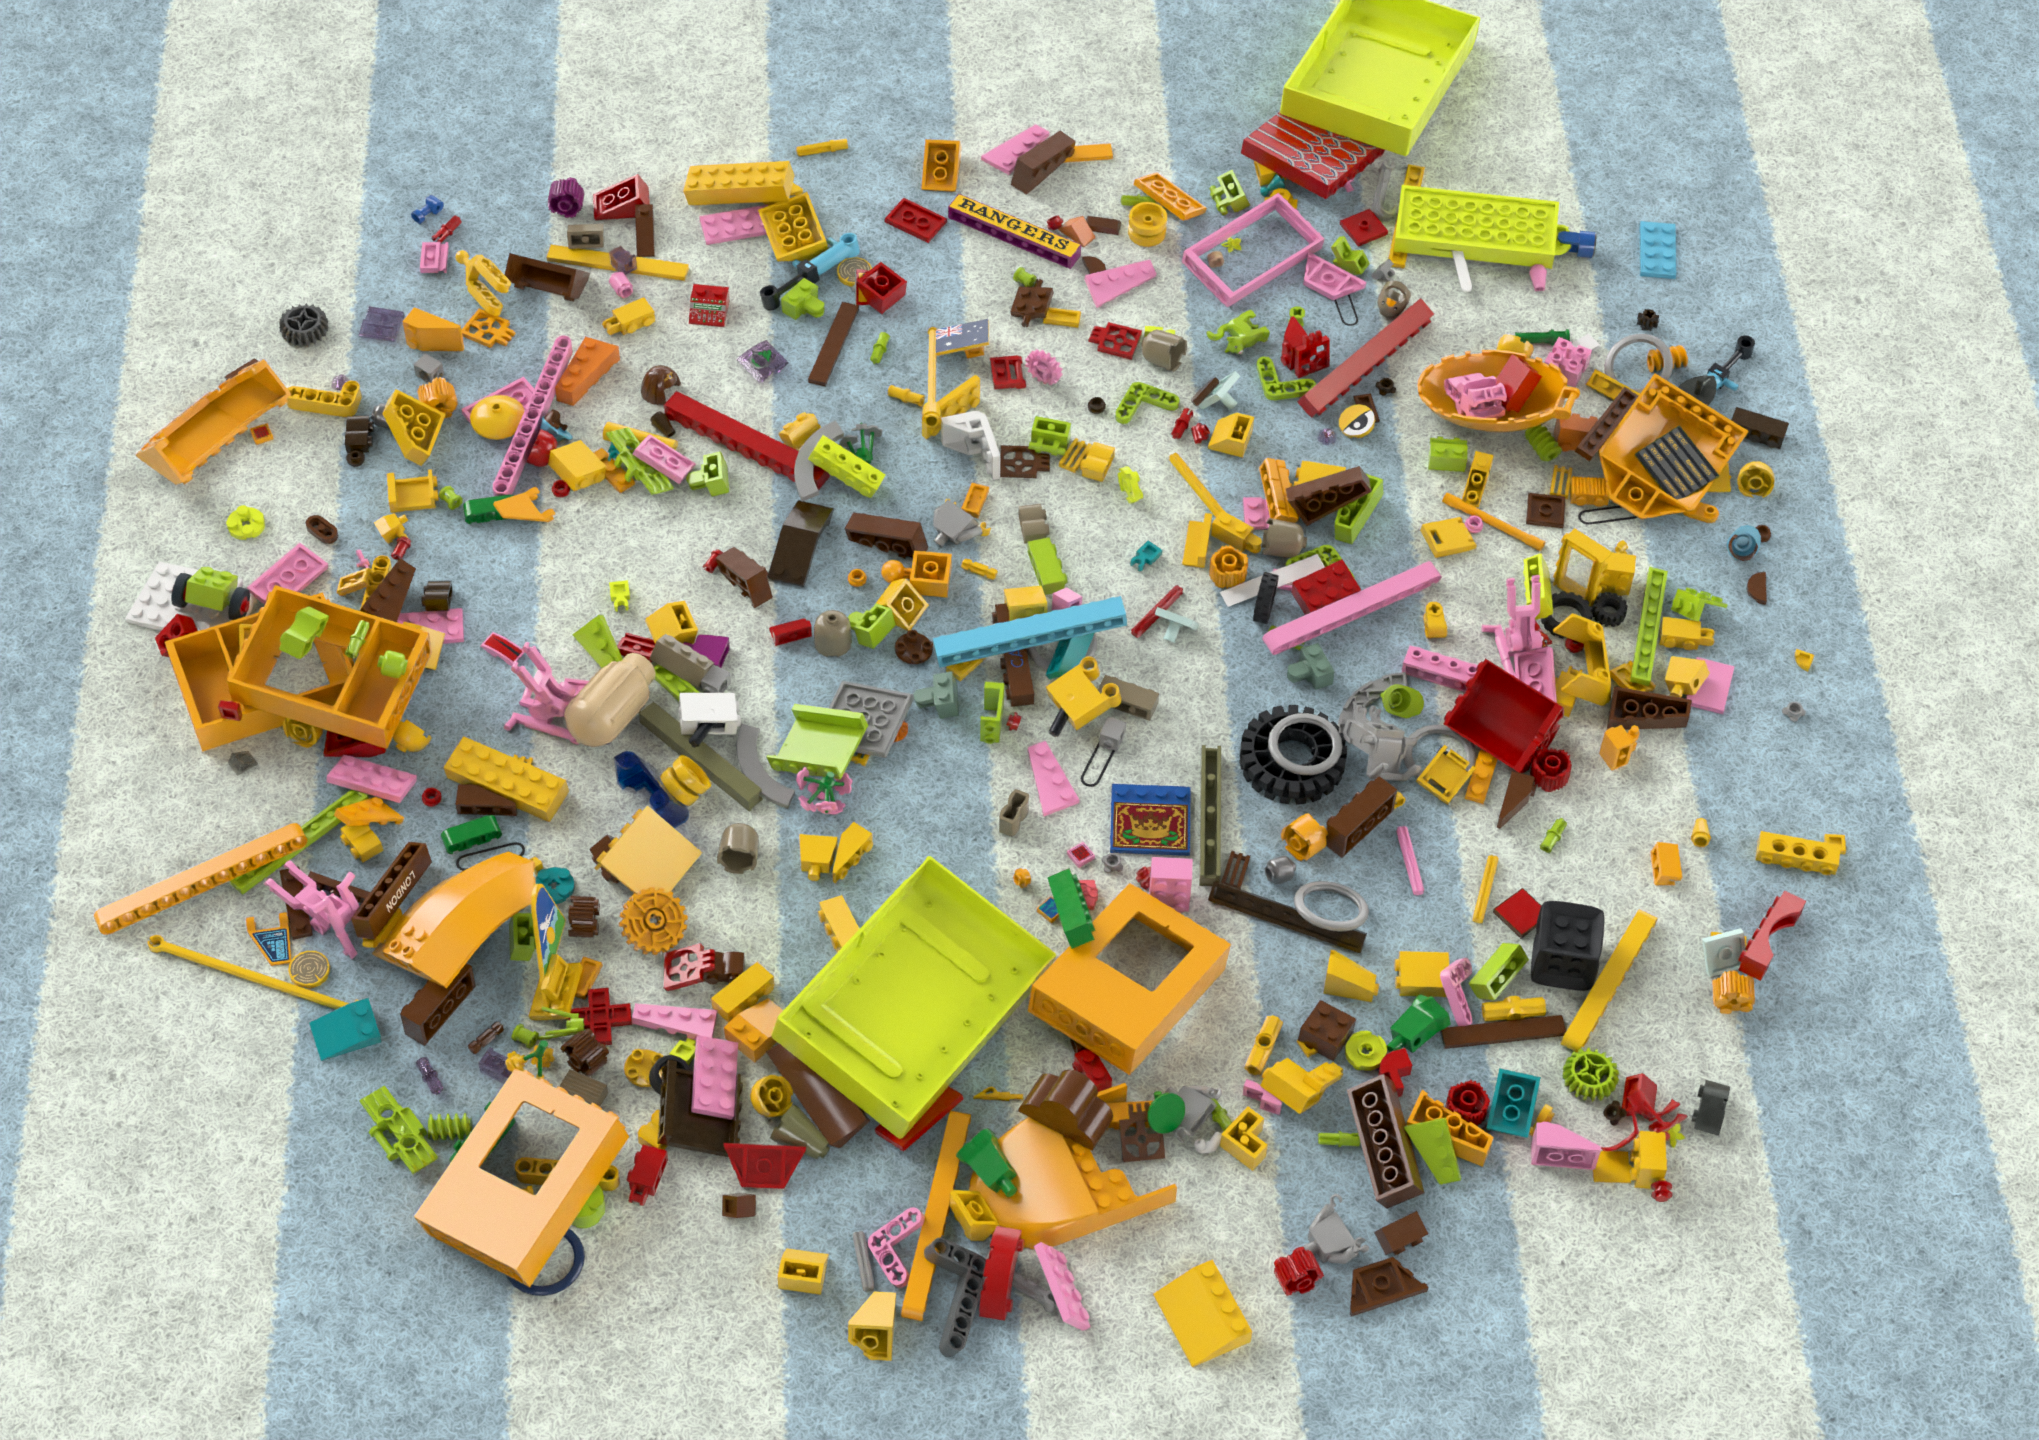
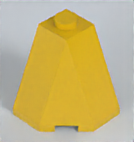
M1331 950L1323 994L1372 1002L1373 995L1377 996L1379 984L1375 983L1377 975L1339 952Z
M873 1292L848 1321V1342L853 1346H858L863 1351V1355L869 1360H892L896 1293Z

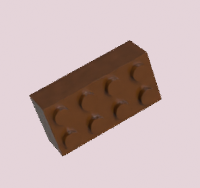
M1380 776L1374 781H1369L1361 793L1357 792L1348 805L1344 804L1336 816H1331L1326 822V830L1328 832L1326 846L1343 858L1393 812L1397 789Z
M466 963L447 988L427 980L426 985L419 989L412 1001L401 1010L400 1016L405 1035L423 1046L430 1041L476 987L471 965Z

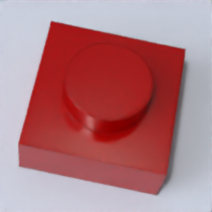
M220 700L218 709L221 718L240 721L243 716L240 704L234 701Z

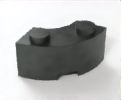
M1705 1080V1084L1700 1085L1697 1097L1701 1098L1698 1110L1694 1109L1691 1120L1695 1122L1694 1129L1719 1136L1729 1098L1730 1086Z

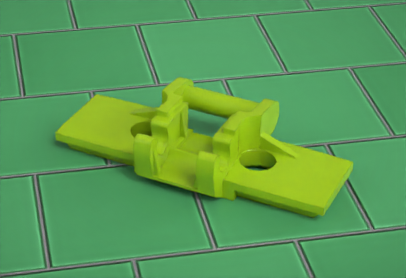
M628 427L606 433L620 452L615 459L614 465L620 468L621 464L624 463L628 468L625 474L627 482H630L634 476L636 480H641L651 495L673 490V485L663 473L633 455L634 450L641 443ZM626 446H631L633 450L628 449Z
M385 1085L359 1100L376 1124L369 1130V1134L371 1137H375L386 1152V1157L389 1161L400 1157L410 1172L415 1174L438 1159V1156L424 1139L427 1135L426 1129L409 1107L402 1108ZM386 1110L393 1112V1115L389 1118L381 1116ZM385 1130H388L390 1134L393 1133L398 1140L397 1143L393 1144V1147L382 1134ZM415 1143V1145L412 1148H407L408 1146H411Z

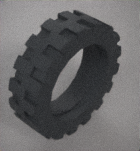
M1268 572L1263 573L1255 603L1253 621L1268 624L1279 575Z
M1566 591L1552 594L1553 609L1558 606H1570L1575 608L1582 617L1592 620V607L1589 606V602L1584 600L1581 595L1577 596L1573 592L1566 593ZM1552 615L1541 618V623L1544 624V628L1550 634L1559 636L1558 638L1562 639L1567 638L1553 632V629L1560 622L1556 621Z

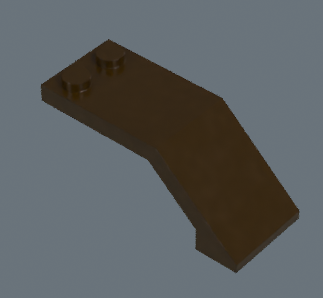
M800 500L796 502L782 525L767 576L768 579L801 587L805 586L818 539L825 527L829 526L834 508Z

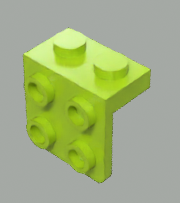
M1686 587L1685 590L1677 589L1671 610L1692 620L1699 621L1705 603L1727 608L1728 604L1722 602L1723 598L1713 596L1709 592L1702 590L1697 592L1693 588Z

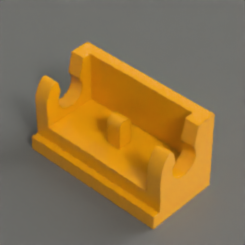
M1657 842L1650 852L1655 885H1675L1674 881H1681L1683 878L1678 844Z

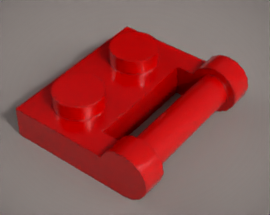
M1021 356L990 357L994 389L1026 388V380L1023 378L1021 366L1023 363ZM1009 365L1014 366L1016 379H1011Z

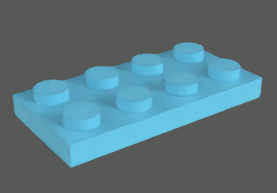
M1640 221V276L1676 278L1675 224Z

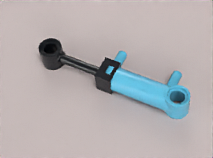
M845 233L840 237L839 242L829 237L827 243L832 247L810 261L806 259L802 262L794 260L792 265L798 271L796 277L778 289L773 285H768L760 290L763 307L770 311L777 309L780 306V295L794 287L803 278L815 284L820 280V275L844 259L857 256L860 252L857 236L854 233Z
M1748 335L1740 336L1731 358L1723 366L1715 362L1708 369L1707 375L1715 377L1717 390L1721 389L1724 385L1733 391L1738 389V384L1728 379L1729 369L1739 359L1746 360L1752 356L1755 346V340Z

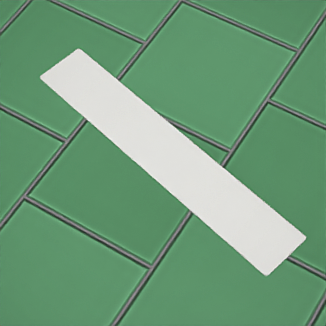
M1318 554L1270 573L1279 575L1278 588L1316 572L1325 566ZM1262 576L1221 591L1220 594L1226 605L1229 607L1257 596Z

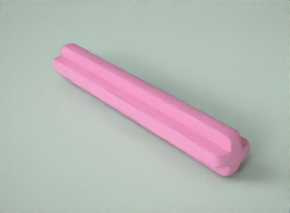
M1399 826L1396 832L1414 895H1422L1424 887L1408 828L1406 826Z

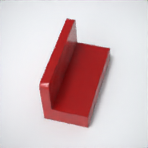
M805 618L769 628L775 646L812 637L811 623L809 620L806 621Z
M1644 1073L1626 1077L1622 1109L1627 1111L1626 1116L1632 1115L1629 1110L1632 1108V1105L1627 1097L1640 1089L1643 1090L1651 1107L1655 1108L1657 1084ZM1649 1110L1641 1114L1648 1121L1653 1118V1114Z

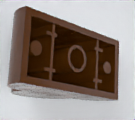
M1064 1070L1059 1076L1048 1073L1042 1074L1018 1109V1112L1092 1151L1113 1120L1111 1108L1102 1099L1097 1097L1098 1090L1095 1084L1087 1076L1075 1070Z

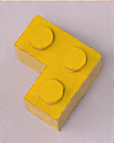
M1247 1106L1221 1134L1220 1147L1252 1171L1265 1159L1268 1144L1257 1137L1263 1131L1264 1118Z

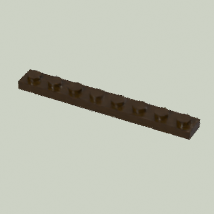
M1216 880L1213 882L1208 901L1357 953L1362 952L1367 933L1357 929L1331 931L1317 927L1306 921L1297 912L1296 908Z

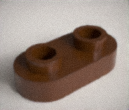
M312 515L307 518L305 522L307 531L325 544H331L338 539L337 528L319 515Z

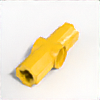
M1509 996L1503 1001L1486 1002L1481 1005L1484 1021L1505 1019L1510 1021L1546 1015V1003L1543 997L1521 999L1519 996Z
M1274 1015L1266 1017L1244 1066V1069L1249 1074L1255 1076L1262 1074L1283 1026V1021L1279 1017Z

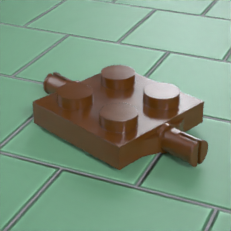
M1036 279L1034 287H1018L1010 313L1011 316L1023 318L1021 323L1023 327H1028L1031 319L1046 318L1054 291L1053 288L1041 287L1043 284L1042 279Z

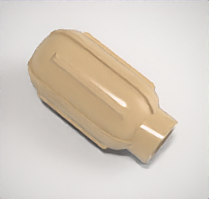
M627 654L622 661H614L601 668L567 705L564 713L567 729L572 737L576 739L577 743L590 747H599L612 742L649 699V685L656 675L651 662L640 654Z

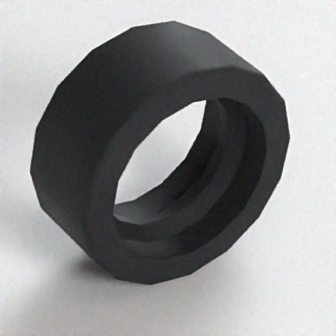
M666 1055L658 1059L650 1070L649 1080L655 1092L661 1095L662 1080L659 1070L666 1065L668 1060L677 1061L676 1068L691 1071L686 1061L682 1058Z

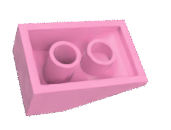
M1550 1122L1537 1123L1531 1141V1165L1593 1170L1596 1168L1601 1146L1559 1124H1552Z

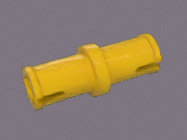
M890 385L888 388V396L901 399L904 403L910 402L919 406L924 404L925 395L911 392L908 388L902 389L894 385Z

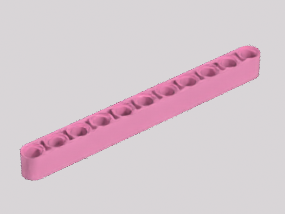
M559 336L554 342L493 483L494 496L512 495L541 429L542 417L547 415L556 394L555 386L572 357V342L568 336Z
M1431 561L1425 562L1270 630L1262 637V640L1273 655L1279 654L1431 586L1432 583L1439 582L1442 576Z

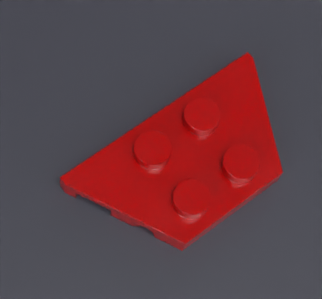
M724 1143V1148L741 1187L785 1189L806 1151V1146Z

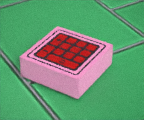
M1084 842L1067 851L1068 857L1078 868L1095 859V855Z

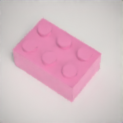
M1152 857L1149 895L1174 908L1179 913L1189 912L1193 859Z

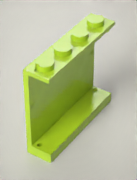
M794 704L791 710L796 721L778 755L766 756L771 768L776 771L797 774L806 767L810 776L826 777L827 772H833L834 779H841L868 727L863 713Z

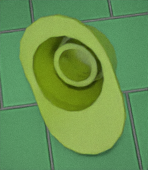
M1394 684L1388 687L1384 693L1380 694L1385 710L1402 718L1417 716L1424 708L1423 696L1414 688Z

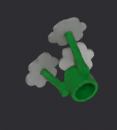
M861 422L856 425V428L851 429V431H860L861 448H858L855 453L852 445L858 442V437L852 435L844 436L839 445L849 447L851 453L870 464L871 460H873L874 437H881L882 429L875 425L867 427V424ZM865 435L870 437L869 451L865 445Z

